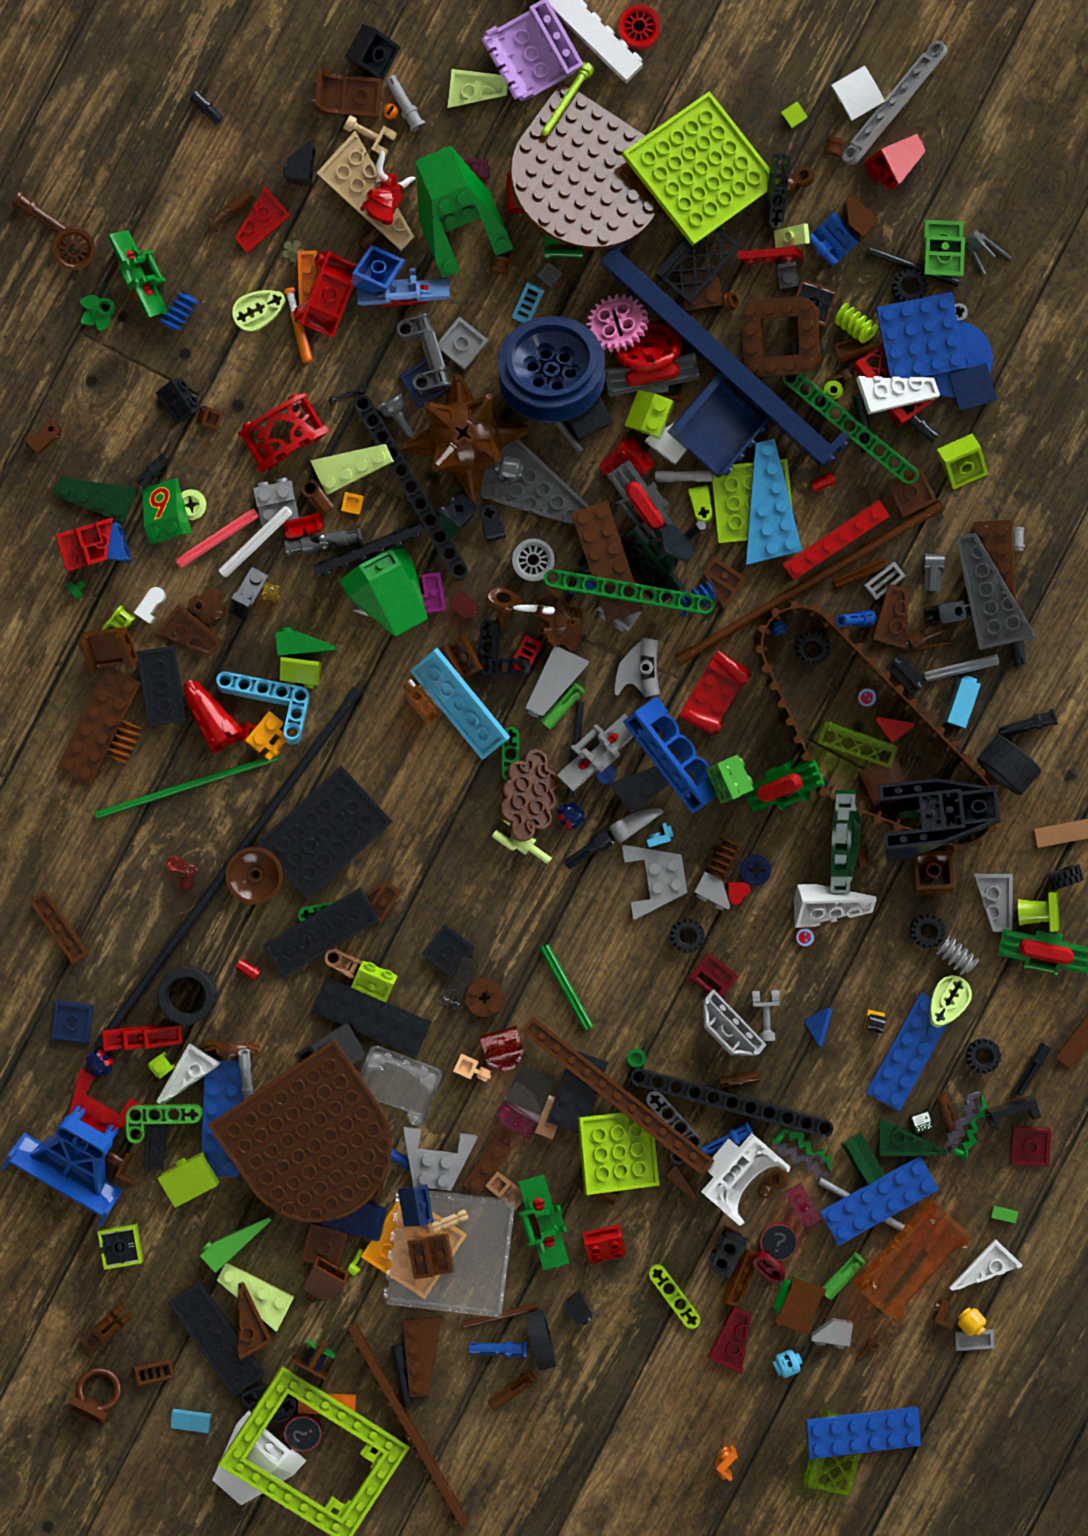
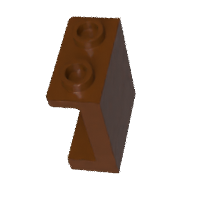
M127 627L84 632L78 643L79 650L85 658V665L89 668L91 674H95L96 670L101 667L123 664L126 670L134 669L138 660Z

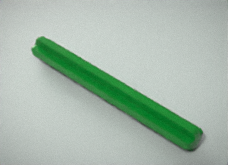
M550 945L542 946L540 951L582 1028L585 1031L593 1027V1024Z

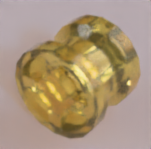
M265 582L262 600H272L278 603L281 584L271 585L269 582Z

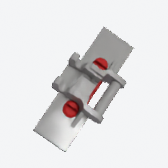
M623 714L605 731L595 724L594 728L576 745L573 744L571 746V749L578 756L557 776L573 792L597 771L602 772L621 755L619 751L634 737L623 723L628 718L626 714ZM598 735L599 745L591 752L586 748L584 749Z

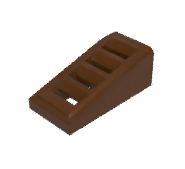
M674 1163L665 1173L666 1177L695 1201L697 1199L695 1191L679 1166Z
M172 1359L133 1366L137 1387L175 1378ZM163 1365L167 1366L168 1375H164ZM159 1366L160 1377L156 1375L155 1367ZM148 1368H151L153 1378L149 1379ZM140 1370H143L145 1380H141Z

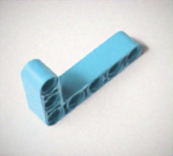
M221 672L217 676L218 690L224 694L289 706L284 726L285 741L289 744H297L301 740L309 705V693L306 688L230 672ZM227 679L230 681V684L223 686L220 684L221 681ZM243 683H247L249 685V687L245 690L239 688V686ZM266 687L268 691L266 693H259L258 689ZM279 691L287 693L284 697L277 696ZM302 694L306 698L302 701H298L296 699V696ZM295 712H298L302 715L298 719H294L291 717L292 714ZM291 730L298 733L295 737L287 735Z

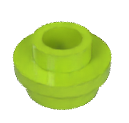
M832 380L826 383L824 392L833 400H836L842 395L843 387L838 381ZM836 387L837 392L831 393L830 388Z

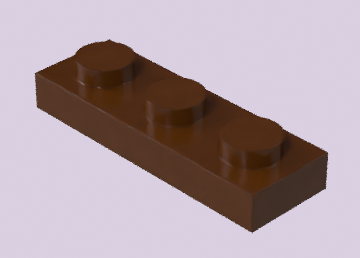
M495 1137L463 1183V1186L479 1196L511 1150V1147Z
M745 1248L732 1273L721 1300L722 1302L736 1307L740 1306L755 1270L753 1267V1257L758 1252Z

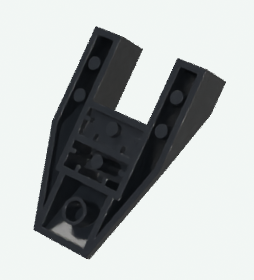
M938 778L878 785L882 813L920 809L922 829L883 833L887 862L910 859L1001 822L997 788Z

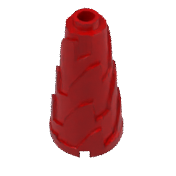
M190 680L184 684L183 692L211 753L224 750L223 746L227 745L229 747L243 735L244 731L231 715L227 714L217 700L215 701L198 681Z

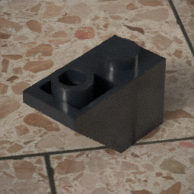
M580 1290L564 1301V1306L578 1326L580 1324L586 1325L593 1319V1307Z

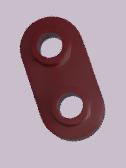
M759 1252L754 1255L753 1267L768 1281L780 1283L785 1279V1268L770 1254Z

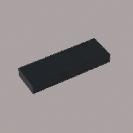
M151 1110V1117L158 1119L160 1117L159 1111ZM147 1124L144 1168L164 1169L167 1124Z

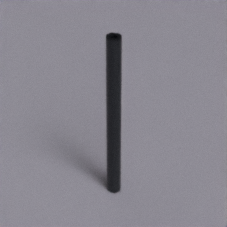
M869 247L867 253L869 255L907 269L909 268L910 270L916 269V271L924 274V266ZM926 275L956 287L960 279L952 276Z
M577 702L572 745H576L581 739L584 702ZM573 750L571 751L570 762L578 756ZM567 787L566 797L574 798L575 791L573 792Z

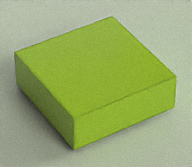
M795 102L781 112L791 129L808 118L798 102Z

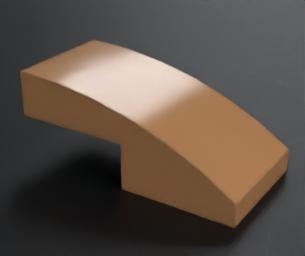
M549 1095L535 1133L553 1140L558 1126L546 1122L555 1099L554 1096Z
M497 1171L486 1184L490 1191L504 1200L514 1210H517L522 1204L523 1197L520 1188Z

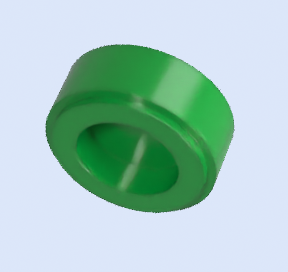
M639 1048L631 1049L627 1054L628 1064L634 1068L644 1065L646 1061L645 1053Z

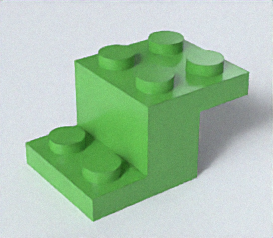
M924 221V275L963 277L965 254L964 222Z
M738 754L705 769L721 804L754 790L752 779L746 774L744 761L742 758H739Z

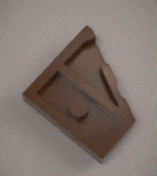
M713 557L703 573L711 584L722 607L725 609L746 578L715 557Z
M387 881L382 882L365 893L381 918L378 921L379 923L383 922L402 891Z

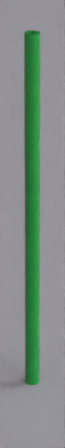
M277 755L271 761L264 757L96 811L95 816L96 819L103 818L277 762L279 758Z

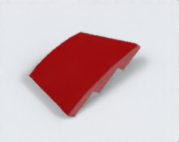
M112 518L54 535L66 572L107 560L108 544L113 523Z

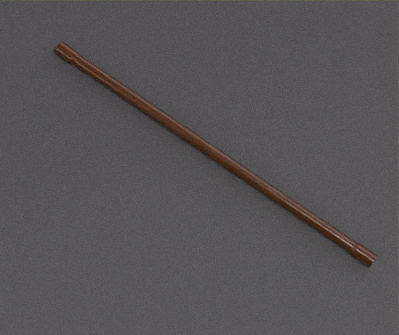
M940 500L936 501L920 513L701 642L675 655V658L681 666L697 654L764 616L774 608L781 606L928 518H932L944 511V505Z

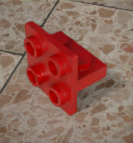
M620 1224L582 1233L589 1263H600L603 1260L618 1259L626 1255Z

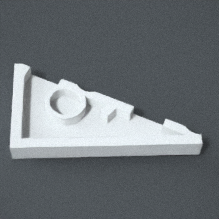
M188 1044L156 1102L158 1104H165L219 1066L220 1062L194 1045Z
M994 1239L949 1288L952 1291L959 1290L970 1284L979 1283L1015 1268H1021L1023 1265Z

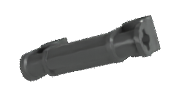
M430 313L419 314L402 320L397 324V333L402 341L408 342L418 338L421 341L429 371L418 374L413 379L415 391L420 395L451 387V382H448L446 375L447 368L435 329L432 328L430 323ZM408 327L411 331L408 334H402V329ZM420 381L427 382L424 388L417 386Z

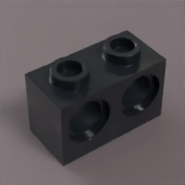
M728 1229L724 1235L720 1234L716 1245H718L717 1249H712L708 1260H710L709 1269L730 1278L746 1248L748 1239Z

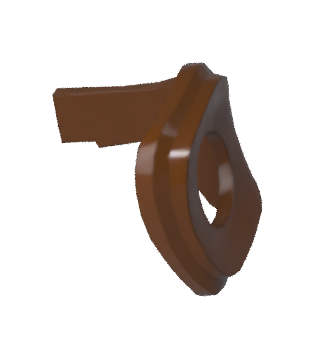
M497 586L486 595L485 604L498 611L495 621L498 622L501 629H505L507 614L514 611L513 607L520 605L522 600L516 593ZM499 594H503L511 599V601L502 603L496 597Z

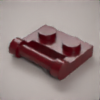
M708 952L687 980L691 983L694 982L709 994L714 988L698 976L702 971L722 987L719 991H716L722 998L739 976Z

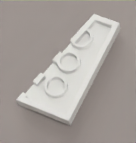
M858 376L856 378L868 414L936 399L940 396L934 378L910 377L906 379L900 377L882 378L878 376L873 378Z

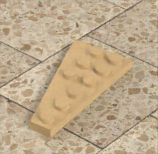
M354 131L319 169L317 175L402 252L414 239V235L398 208L395 209L393 223L390 225H384L381 221L367 216L368 211L366 209L360 210L363 202L368 198L367 192L375 187H380L381 180L376 174L374 163L356 131Z

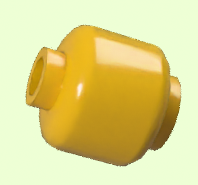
M967 1308L958 1316V1326L967 1336L970 1337L975 1334L978 1337L986 1330L983 1327L986 1324V1319L976 1308Z

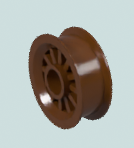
M71 226L60 230L56 234L52 243V252L57 263L63 268L80 270L88 266L93 260L95 245L87 231L80 227ZM74 234V240L71 239L70 235ZM77 235L81 236V238L78 241H76ZM70 244H77L79 246L78 252L70 253L68 251ZM78 255L83 258L81 261H79Z

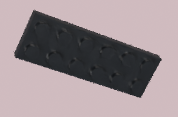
M420 521L320 561L314 564L315 574H321V577L332 573L333 568H345L350 565V561L355 559L357 562L368 558V554L373 552L375 555L386 551L385 547L390 545L397 547L403 544V540L409 537L410 540L419 538L421 533L424 532Z
M359 887L264 943L263 947L283 978L377 923L381 918L362 887Z
M326 976L311 1012L341 1025L349 1023L353 1030L417 1057L432 1021L388 1002L385 1003L328 976Z
M200 1280L168 1302L233 1397L265 1376V1372L252 1354L238 1359L237 1332Z

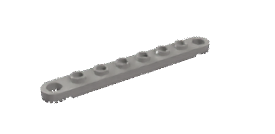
M938 40L929 45L928 50L918 58L887 96L885 102L878 107L852 139L847 149H844L842 159L846 164L853 165L862 158L946 55L947 47L942 41Z

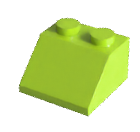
M638 390L624 426L661 439L674 406L673 400L655 393Z
M973 434L937 449L941 464L953 490L988 475L981 446Z
M281 657L280 681L291 685L301 683L304 688L314 689L315 685L319 686L322 663Z

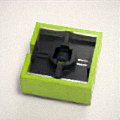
M137 1223L102 1229L97 1232L100 1248L103 1247L104 1250L101 1254L104 1270L141 1264L144 1261Z

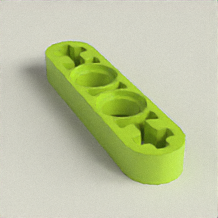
M652 1265L649 1269V1277L687 1328L694 1329L698 1327L700 1316L662 1265ZM654 1269L662 1270L661 1276L663 1279H665L666 1276L668 1277V1279L664 1280L661 1283V1285L658 1284L659 1282H661L659 1277L652 1276L654 1274ZM667 1283L674 1286V1291L671 1294H667L663 1290L664 1285ZM683 1299L686 1302L685 1307L677 1309L675 1307L676 1300ZM689 1307L691 1308V1310H689L688 1313L692 1317L696 1316V1323L694 1324L692 1322L687 1323L688 1316L686 1314H684L683 1316L681 1315V1313L686 1312Z

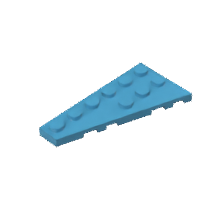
M775 439L755 444L746 565L802 551Z

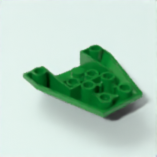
M404 546L391 548L359 565L339 580L348 598L394 637L403 634L428 619L414 562Z

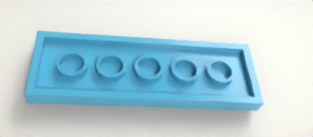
M438 648L433 650L410 671L482 760L510 738Z

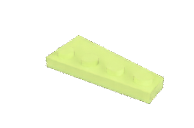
M386 444L310 460L326 495H330L394 462Z
M229 1263L224 1265L217 1279L220 1284L237 1298L238 1283L244 1282L261 1319L277 1332L294 1296Z

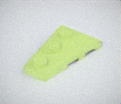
M452 69L447 108L507 96L508 84L506 85L499 74Z

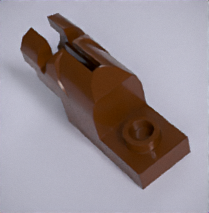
M119 1304L79 1341L91 1355L133 1318L130 1311L122 1318L118 1316L125 1308L124 1305Z

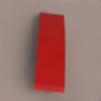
M181 1024L138 1026L101 1031L102 1050H130L143 1047L150 1049L182 1044Z

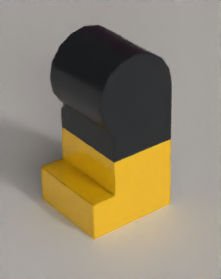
M868 1009L863 1028L882 1034L886 1021L885 1013Z

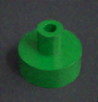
M82 580L77 584L70 581L66 588L79 600L84 595L81 589L86 585Z

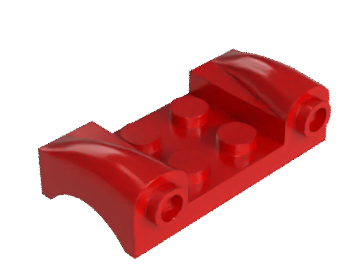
M323 250L321 253H317L314 259L315 268L318 269L307 300L305 304L295 308L293 317H295L294 321L334 338L354 287L352 273L358 264L345 260L330 251Z
M717 650L678 717L710 736L713 733L717 735L722 727V724H720L721 718L740 686L742 684L746 685L752 676L749 674L750 669Z

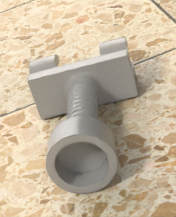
M771 990L772 1002H760V991H752L753 1007L762 1006L764 1030L760 1033V1038L763 1041H775V1033L770 1030V1006L780 1005L779 990Z

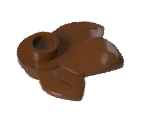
M208 589L201 595H195L189 600L188 606L190 611L196 614V618L206 626L211 625L212 618H220L226 614L224 607L217 602L221 596V591ZM196 602L202 604L200 608H196L194 605Z

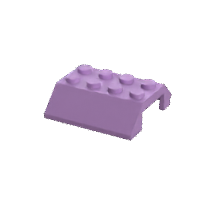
M540 0L530 6L529 11L499 28L496 26L492 27L481 38L487 51H493L489 55L496 67H502L499 72L506 85L511 83L508 89L513 98H519L520 101L534 98L566 80L584 66L548 0Z

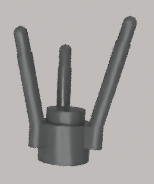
M978 230L966 239L969 243L966 247L970 250L983 276L986 275V272L974 249L978 251L983 248L992 258H995V254L985 245L987 243L1007 259H1012L1010 255Z

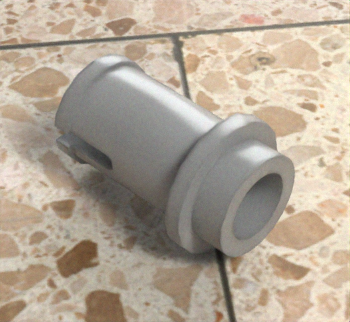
M1013 527L1014 551H1023L1025 547L1023 545L1024 528Z

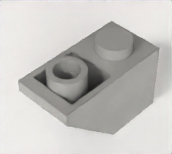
M704 871L694 890L697 893L696 897L705 902L707 899L713 901V906L722 911L724 908L729 910L730 904L723 881Z
M832 1318L811 1333V1341L820 1346H826V1343L833 1344V1347L844 1349L845 1346L850 1347L853 1323L850 1320Z

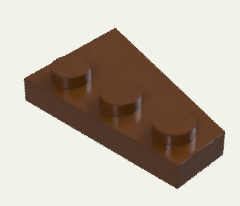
M888 584L871 639L909 650L908 589Z
M181 604L175 607L155 632L157 635L184 644L209 656L223 642L220 637Z

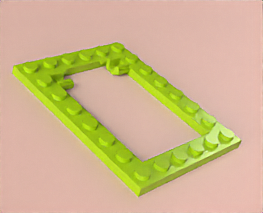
M281 1366L222 1456L218 1466L329 1535L353 1536L410 1446L289 1369ZM287 1394L295 1397L366 1442L360 1455L372 1462L370 1465L372 1469L352 1500L348 1499L346 1504L331 1496L326 1506L323 1507L246 1459ZM372 1447L377 1449L375 1454L370 1452ZM333 1507L338 1510L336 1514L331 1512Z

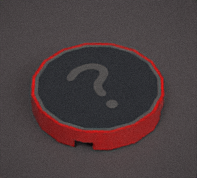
M773 1223L762 1231L760 1247L762 1252L770 1254L775 1260L785 1261L795 1254L798 1247V1238L795 1231L789 1225Z
M303 1413L297 1414L286 1423L284 1429L285 1442L295 1451H311L321 1441L322 1428L320 1422L315 1417Z

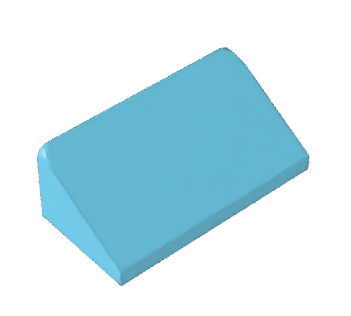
M173 1409L171 1428L209 1433L211 1414Z

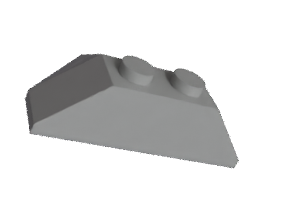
M714 989L703 1000L704 1028L730 1055L757 1056L767 1044Z

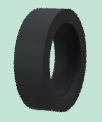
M540 1310L526 1314L528 1331L539 1371L557 1367L553 1343L544 1311Z

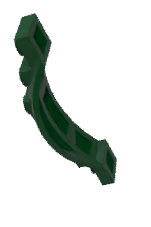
M835 790L830 845V893H849L850 882L853 879L861 840V820L859 810L855 806V790Z

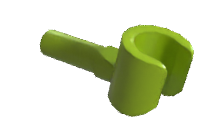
M360 1248L347 1269L353 1276L360 1270L356 1265L363 1252Z

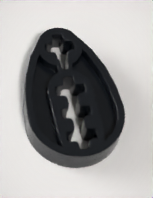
M269 1384L257 1385L243 1392L241 1401L251 1412L259 1400H252L249 1403L245 1396L252 1393L254 1398L260 1399ZM287 1394L282 1403L285 1404L287 1401H290L293 1407L286 1410V1406L281 1405L270 1421L280 1423L290 1419L296 1410L297 1399Z

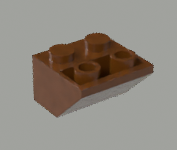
M849 194L844 202L845 224L861 242L878 221L877 213L871 208H865L859 197Z

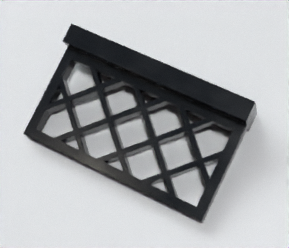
M720 227L715 230L719 234V240H707L706 236L705 241H699L692 246L685 238L656 271V277L664 281L689 304L695 300L741 248V245ZM730 242L734 246L731 252L722 253L721 243ZM719 243L720 253L708 254V244ZM699 244H706V254L695 255L694 248ZM720 256L718 267H709V257ZM706 257L707 267L696 268L695 258ZM693 258L694 268L682 269V261ZM696 271H707L708 278L705 281H697ZM682 272H694L695 282H683ZM672 273H680L681 283H672L668 277ZM695 285V293L691 297L687 296L684 293L683 286Z

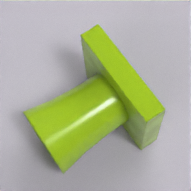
M1050 891L1048 893L1049 901L1018 899L1019 926L1050 922V932H1058V891Z

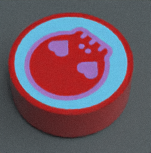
M863 688L858 692L857 700L861 706L870 707L875 704L877 695L873 689Z
M804 927L796 932L795 939L800 946L808 947L813 944L815 935L811 929Z

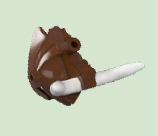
M558 600L557 603L554 602L552 607L543 605H516L513 607V609L518 611L535 612L540 620L545 621V626L540 627V634H544L547 642L551 643L552 646L556 645L559 647L563 644L568 652H572L576 648L581 637L583 615L580 608L569 607L565 600ZM574 611L576 616H572L571 612Z

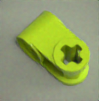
M708 485L688 489L695 519L708 523L712 518ZM701 510H704L705 513H708L706 514V518H703L702 515H698L701 513Z
M121 605L112 614L102 630L127 627L128 629L136 617L127 613Z

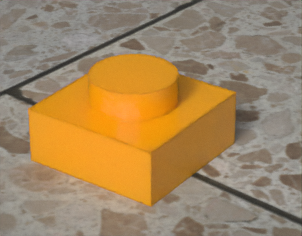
M345 492L341 511L360 515L364 496Z

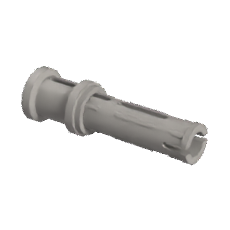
M396 75L390 76L391 80L388 77L385 83L402 109V117L406 118L409 123L410 131L415 132L421 129L426 122L421 120L417 113V107L410 103Z

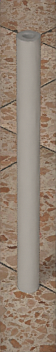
M822 1177L818 1182V1185L841 1198L850 1194ZM892 1217L883 1221L899 1231H902L905 1227L904 1224Z

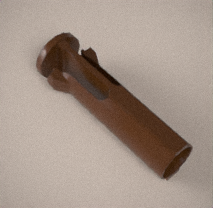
M246 188L218 213L211 214L210 216L213 219L225 208H229L213 224L207 219L208 225L217 233L218 230L214 227L216 223L232 211L233 214L219 226V228L223 229L225 223L254 199V196Z
M529 1369L526 1370V1374L522 1373L516 1381L490 1398L487 1402L491 1408L496 1411L524 1389L531 1388V1383H537L538 1381L533 1372Z

